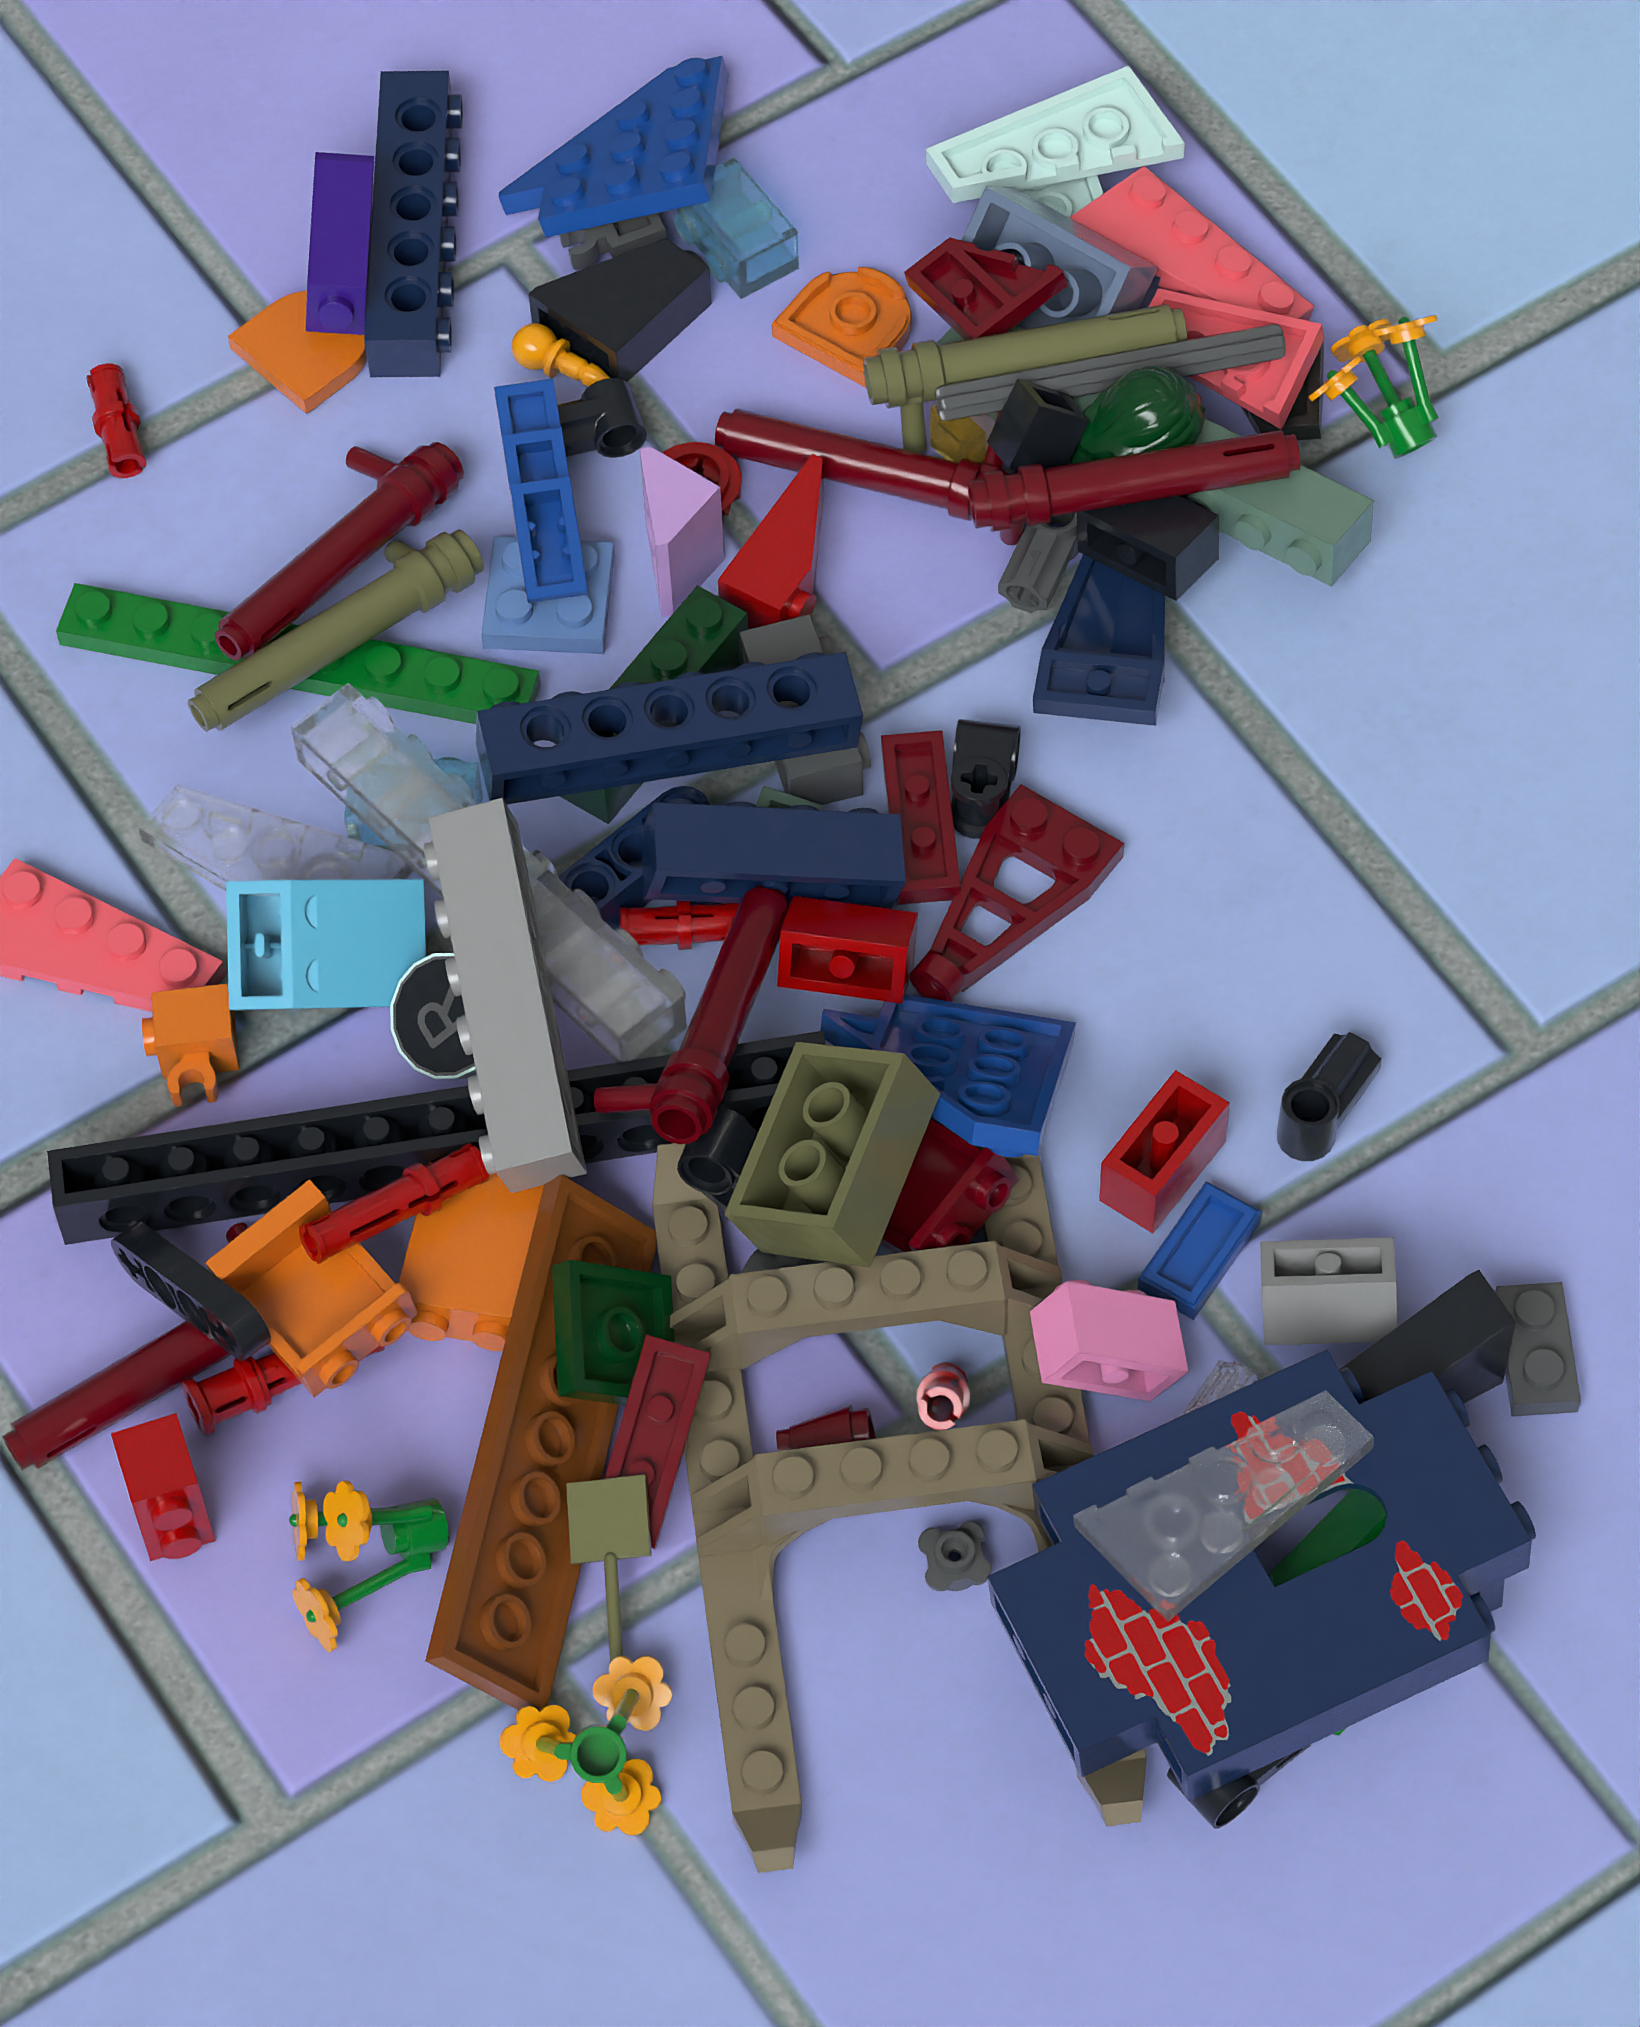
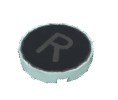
M433 953L413 963L398 981L390 1004L391 1032L399 1053L414 1070L433 1079H468L469 1076L477 1074L473 1054H465L457 1030V1017L465 1016L462 995L456 997L451 989L445 960L454 957V953Z

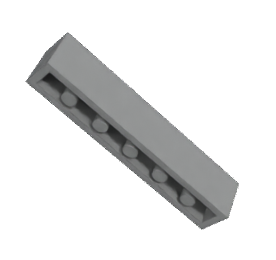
M503 798L429 817L432 842L424 843V854L430 875L434 881L440 879L443 899L437 900L434 903L435 913L441 933L444 938L451 937L454 957L446 959L445 965L451 989L456 997L462 995L465 1016L457 1017V1030L465 1054H473L477 1075L468 1077V1088L476 1113L478 1115H485L488 1134L479 1137V1146L486 1171L489 1175L497 1173L511 1193L544 1185L559 1175L572 1178L587 1174L518 822Z

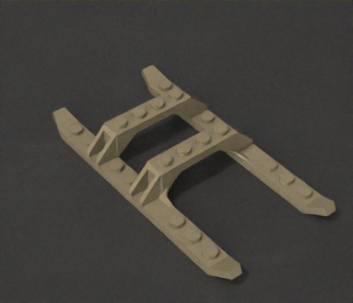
M671 1142L658 1145L652 1208L661 1274L671 1276L673 1314L670 1315V1328L674 1329L675 1343L712 1354L684 1453L733 1823L746 1844L758 1873L793 1869L797 1835L802 1817L801 1795L773 1602L774 1562L779 1552L804 1532L834 1518L965 1501L997 1507L1023 1519L1030 1526L1038 1551L1040 1552L1053 1545L1035 1513L1032 1484L1094 1456L1088 1433L1081 1389L1046 1384L1041 1381L1030 1311L1052 1294L1058 1285L1062 1284L1061 1268L1058 1265L1039 1155L1025 1154L1020 1157H1005L1019 1181L1012 1188L1011 1194L1004 1206L992 1213L983 1224L986 1242L875 1256L870 1268L825 1262L731 1274L728 1277L718 1205L703 1193L687 1185L680 1178L677 1171L678 1161L686 1144ZM938 1320L1002 1336L1016 1421L755 1454L753 1457L741 1370L806 1337ZM1145 1748L1084 1777L1080 1776L1076 1768L1077 1778L1093 1800L1106 1827L1141 1822L1147 1758Z

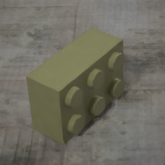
M796 1042L724 1215L762 1253L870 1268L939 1099L940 1092L905 1053Z

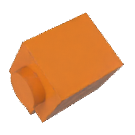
M228 983L151 992L153 1017L142 1018L144 1049L146 1056L157 1055L163 1079H167V1086L173 1105L175 1107L183 1106L182 1091L186 1085L193 1082L204 1085L208 1103L216 1102L219 1088L215 1073L240 1070L236 1016L234 1010H229Z

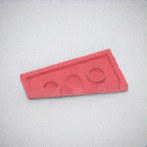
M1145 166L1069 217L1159 267L1155 275L1160 278L1158 286L1164 290L1302 320H1310L1314 305Z
M16 858L0 876V976L18 981H23L25 976L56 983L58 990L78 995H82L84 990L112 996L116 1004L152 1012L151 992L218 985L226 975L222 960Z

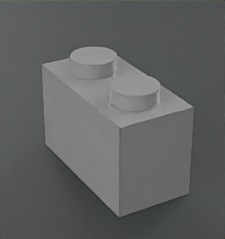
M1394 1237L1260 1242L1264 1345L1377 1342L1397 1328Z

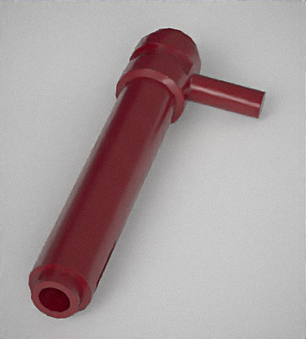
M738 408L732 413L724 411L718 420L715 431V445L724 448L731 456L799 472L810 456L815 454L823 458L824 479L948 510L949 516L967 521L972 520L968 481L982 479V473L1001 469L1003 475L1008 474L1001 467L1003 461L989 444L983 462L963 458L958 463ZM1001 411L998 412L997 417H996V421H997V419H998V417H999Z
M1279 430L1051 468H1043L1041 463L1019 466L1018 473L1003 475L1001 469L982 473V479L968 481L971 514L975 529L990 527L991 532L1000 531L1001 541L1007 545L1014 546L1018 544L1023 534L1025 522L1027 526L1050 523L1051 517L1289 478L1290 471L1300 470V452L1295 434L1284 436L1283 431Z
M432 442L429 446H418L400 463H396L361 447H352L346 455L347 467L378 480L377 489L219 621V630L215 632L214 637L221 651L233 660H240L242 657L247 658L262 649L406 526H417L434 511L435 504L444 503L458 491L459 481L463 479L464 470L457 455L446 445Z
M759 885L744 894L681 1046L667 1060L658 1083L596 1088L594 1092V1106L599 1114L649 1110L654 1130L662 1138L676 1144H690L708 1132L716 1117L718 1105L723 1100L729 1085L727 1069L780 940L781 928L789 909L786 897L782 891L763 888L762 885Z
M241 1222L230 1227L226 1233L228 1243L248 1229L249 1226ZM184 1321L10 1423L12 1430L3 1435L2 1438L21 1470L26 1469L32 1464L36 1469H39L178 1387L182 1381L195 1377L231 1354L190 1323Z

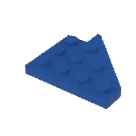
M718 56L709 59L690 58L682 61L677 66L667 68L502 189L498 197L505 215L540 208L538 220L546 238L709 202L711 200L729 77L723 57Z
M905 994L903 1004L884 1001L878 1017L823 1009L820 1031H823L825 1040L833 1046L905 1053L940 1092L932 1114L933 1118L973 1146L989 1148L993 1153L1004 1157H1020L1025 1154L1038 1156L1072 1051L1076 1022Z

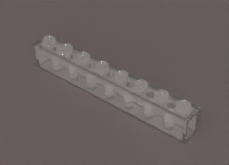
M347 683L291 726L297 759L443 897L440 879L436 881L432 879L424 854V843L432 842L428 818L477 805L474 794L468 784L458 774L451 772L447 775L434 763L431 752L417 736L410 734L406 737L393 725L389 712L379 700L372 696L365 699L355 688ZM523 846L553 1003L616 1062L652 1057L687 1028L684 1002L686 993L681 983L668 970L662 968L657 971L643 958V953L638 943L628 932L621 928L614 931L603 921L597 906L585 892L580 889L572 892L559 880L555 867L542 852L535 849L530 853Z

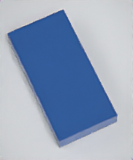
M1206 1181L1139 1276L1137 1289L1151 1297L1175 1301L1177 1311L1194 1320L1260 1225L1262 1211Z

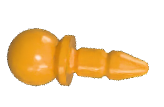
M526 324L518 329L512 339V354L515 360L526 369H543L544 374L550 378L555 377L560 371V373L575 381L580 380L587 387L600 380L610 378L598 365L594 363L589 364L586 359L569 352L570 341L564 338L557 340L553 331L543 324Z

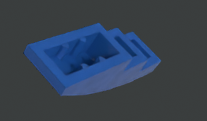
M546 379L494 387L527 602L532 603L588 595L554 380Z

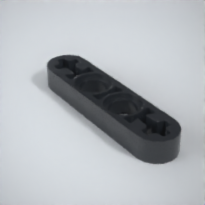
M138 1221L111 1240V1247L118 1261L140 1287L236 1359L242 1362L271 1342V1335L264 1320L243 1295L143 1222Z

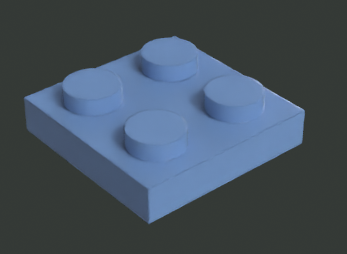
M494 536L481 633L483 649L604 654L615 557L613 542L580 540L588 595L528 603L517 537Z

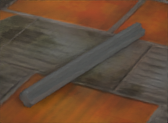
M1269 324L946 384L935 389L936 410L942 421L1002 411L1017 379L1064 392L1070 398L1101 393L1118 378L1135 369L1147 366H1161L1173 370L1181 377L1278 360L1285 356V337L1280 325Z

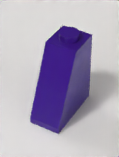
M315 152L307 276L306 331L365 335L374 156Z

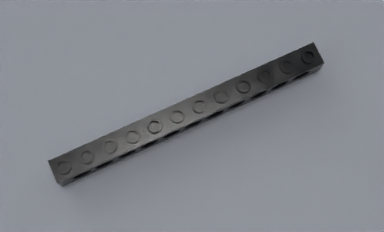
M823 1031L738 1044L727 1069L729 1085L718 1107L734 1110L744 1116L751 1126L759 1132L795 1043L803 1042L826 1045ZM672 1054L567 1070L585 1164L657 1153L659 1144L671 1143L654 1130L649 1110L599 1114L594 1106V1092L599 1087L658 1083L666 1062ZM468 1086L49 1150L47 1154L52 1204L64 1244L68 1245L117 1237L138 1221L143 1222L154 1231L266 1214L309 1179L326 1197L328 1204L350 1201L401 1178L403 1170L416 1163L426 1166L430 1162L433 1163L461 1149L462 1146L471 1143L472 1146L475 1145L480 1151L479 1137L487 1135L488 1131L485 1115H478L476 1113Z

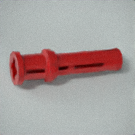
M379 1345L368 1355L381 1352L385 1347ZM275 1353L258 1360H254L252 1356L242 1362L234 1359L232 1368L199 1382L189 1378L181 1383L189 1410L199 1430L205 1437L214 1433L215 1425L249 1410H253L256 1414L267 1410V1406L272 1404V1397L302 1384Z

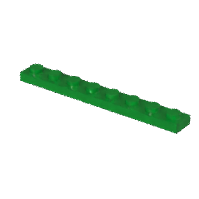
M74 583L56 629L59 645L214 675H219L245 659L243 657L240 660L229 658L221 651L215 641L214 636L215 632L219 630V621L229 612ZM290 624L285 630H283L268 644L272 643L273 641L277 640L281 636L285 635L286 633L290 632L291 630L295 629L300 625ZM370 639L290 689L476 724L477 711L489 709L498 703L514 701L520 704L535 702L541 682L538 670Z

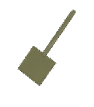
M645 1474L566 1483L571 1564L604 1561L610 1663L615 1657L623 1656L617 1560L652 1556L647 1475Z

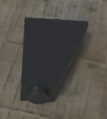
M664 238L535 287L529 293L532 323L543 324L550 328L557 340L564 338L570 341L569 352L586 359L589 364L594 363L598 365L610 378L623 379L628 382L712 304L710 269L698 254L691 250L684 251Z
M1477 1270L1448 1289L1341 1369L1348 1367L1361 1388L1364 1402L1433 1371L1444 1392L1453 1389L1464 1404L1503 1383L1516 1321L1480 1270Z

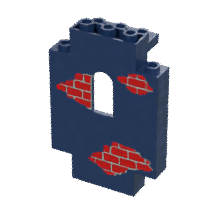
M1326 1349L1032 1484L1035 1513L1053 1546L988 1575L990 1601L1081 1777L1087 1776L1150 1745L1158 1743L1187 1800L1191 1801L1489 1660L1491 1633L1495 1631V1623L1490 1612L1502 1607L1504 1580L1529 1568L1532 1540L1536 1538V1532L1524 1506L1519 1501L1510 1504L1499 1483L1503 1481L1502 1473L1491 1450L1485 1444L1477 1447L1466 1427L1470 1425L1469 1417L1463 1402L1453 1389L1444 1392L1433 1371H1430L1364 1402L1361 1388L1348 1367L1339 1370ZM1343 1489L1363 1490L1379 1500L1386 1513V1524L1378 1537L1360 1548L1274 1587L1246 1536L1248 1532Z

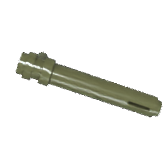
M1168 304L939 345L934 340L912 343L911 350L898 352L895 346L877 349L876 356L863 359L864 378L871 405L885 403L887 409L900 407L903 449L923 453L927 449L923 402L934 401L935 389L939 386L1187 340V328L1182 309H1171Z
M460 529L451 534L442 532L428 540L425 548L421 550L399 540L389 542L385 547L384 555L386 560L393 564L392 570L194 689L195 696L188 700V707L194 719L206 732L214 727L221 731L419 610L423 613L430 611L445 601V594L447 592L459 593L475 583V575L484 570L483 559L476 545Z

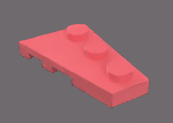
M1158 288L1149 307L1168 304L1171 309L1181 308L1186 322L1187 340L1269 324L1280 325L1286 343L1285 356L1281 359L1189 377L1282 430L1325 339L1322 324Z

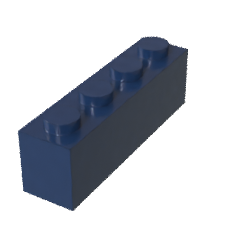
M676 798L664 802H653L641 830L645 899L740 903L747 891L762 885L763 888L782 891L788 906H790L793 896L892 909L906 882L900 814H882L871 808H856L848 812L823 811L811 805H794L786 809L763 808L742 801L732 802L725 806L695 804L688 799Z

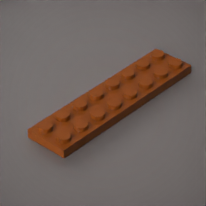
M559 1175L544 1184L425 1659L431 1665L517 1710L524 1706H532L540 1711L549 1704L581 1564H571L566 1483L602 1479L619 1404L558 1396L552 1265L570 1259L650 1272L657 1246L655 1230L564 1175Z

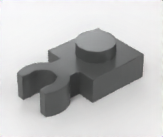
M658 213L559 235L563 248L576 243H582L579 246L568 249L573 269H583L592 265L600 254L608 251L612 258L661 239H668L666 228Z

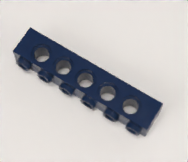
M381 71L364 336L370 378L440 377L441 353H451L452 350L451 318L443 317V308L454 306L453 272H445L446 262L456 261L455 226H448V217H458L459 211L457 182H450V172H460L461 169L460 139L452 138L453 129L463 127V102L461 94H452L449 71Z
M813 652L802 655L796 660L765 665L761 662H750L737 667L735 670L710 674L688 672L677 676L673 680L648 684L626 682L610 690L585 694L569 691L560 693L551 699L522 704L514 701L501 702L489 709L477 711L476 747L489 801L503 798L508 805L857 748L863 712L846 652L829 655ZM791 701L800 706L786 707L779 702ZM732 711L740 716L725 717L718 712ZM672 721L678 724V726L664 727L657 722ZM606 730L617 735L614 737H602L597 735L596 732ZM546 740L556 745L540 747L535 745L534 742Z

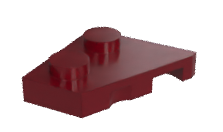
M951 237L904 271L908 286L964 340L1007 333L1068 286L1064 272L1058 266L1048 264L1045 271L1019 264L1014 254L999 250L984 251L977 248L973 243Z

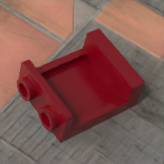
M930 1119L880 1244L895 1254L970 1244L972 1237L989 1216L1004 1206L1011 1194L1012 1188L1019 1179L1004 1156L993 1153L989 1148L982 1150L977 1146H973L957 1134Z

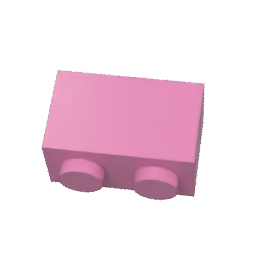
M1072 1280L1058 1285L1052 1294L1030 1311L1042 1383L1152 1401L1189 1372L1176 1303L1173 1300L1147 1296L1139 1290L1119 1291L1093 1286L1092 1283L1085 1280Z

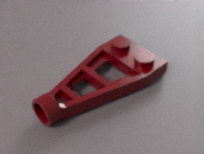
M1020 784L985 826L960 882L961 891H956L930 950L910 973V981L915 990L925 998L953 1002L961 991L964 992L1089 900L1123 858L1124 843ZM1012 856L1055 880L1051 888L1035 900L1025 904L994 888V881L1002 863ZM977 906H981L1011 924L987 946L961 932L964 924Z

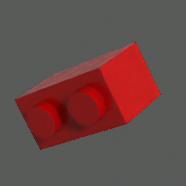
M793 896L781 928L777 987L903 1004L910 981L909 976L914 967L918 913Z
M1175 1070L1101 1162L1099 1201L1153 1234L1226 1142L1230 1102Z
M177 1413L111 1433L150 1562L163 1557L167 1559L184 1558L198 1551L201 1545L214 1542V1534Z

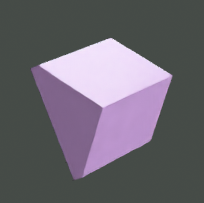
M653 447L639 448L645 519L661 617L671 616L697 585L701 586L725 560L721 493L718 485Z

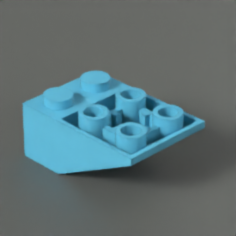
M424 879L226 881L229 1010L390 1007L398 981L413 963L427 957Z

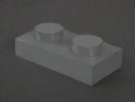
M1562 1282L1496 1286L1495 1293L1516 1321L1505 1371L1511 1417L1578 1412L1581 1398Z

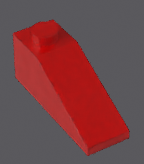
M815 454L810 456L718 578L719 597L747 612L748 629L809 614L811 616L816 605L814 589L824 501L823 458Z

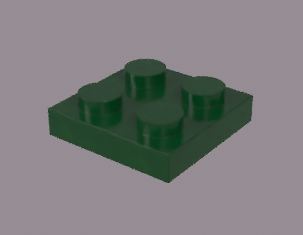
M570 1259L552 1265L558 1396L626 1405L646 1335L675 1343L674 1329L670 1328V1315L673 1314L671 1276Z

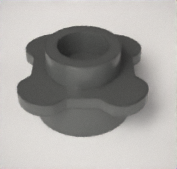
M964 1522L958 1529L941 1532L936 1528H928L922 1532L918 1540V1547L927 1557L928 1569L925 1573V1581L930 1588L936 1591H961L971 1587L973 1584L981 1585L988 1580L987 1576L991 1574L992 1567L991 1563L983 1557L981 1544L984 1541L985 1534L978 1524ZM951 1552H958L961 1558L958 1561H952L948 1556Z

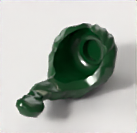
M1147 366L1135 369L1118 378L1110 387L1103 390L1095 401L1083 411L1090 421L1068 465L1195 444L1202 432L1206 411L1201 405V396L1195 392V385L1173 370L1161 366Z

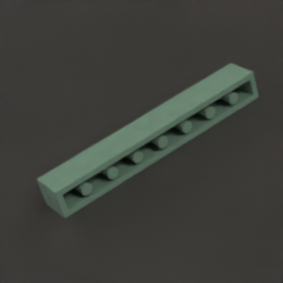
M1014 326V327H1013L1012 329H1010L1008 332L1018 331V330H1023V329L1020 328V327H1018V326ZM951 327L936 344L962 341L964 339ZM1100 393L1071 399L1083 412L1095 401ZM998 412L989 413L986 415L990 416L994 421H996ZM1205 418L1202 432L1195 444L1242 436ZM1300 465V470L1290 471L1289 478L1180 495L1218 514L1219 531L1239 540L1244 546L1252 550H1259L1291 566L1296 572L1311 576L1331 587L1371 542L1374 500Z

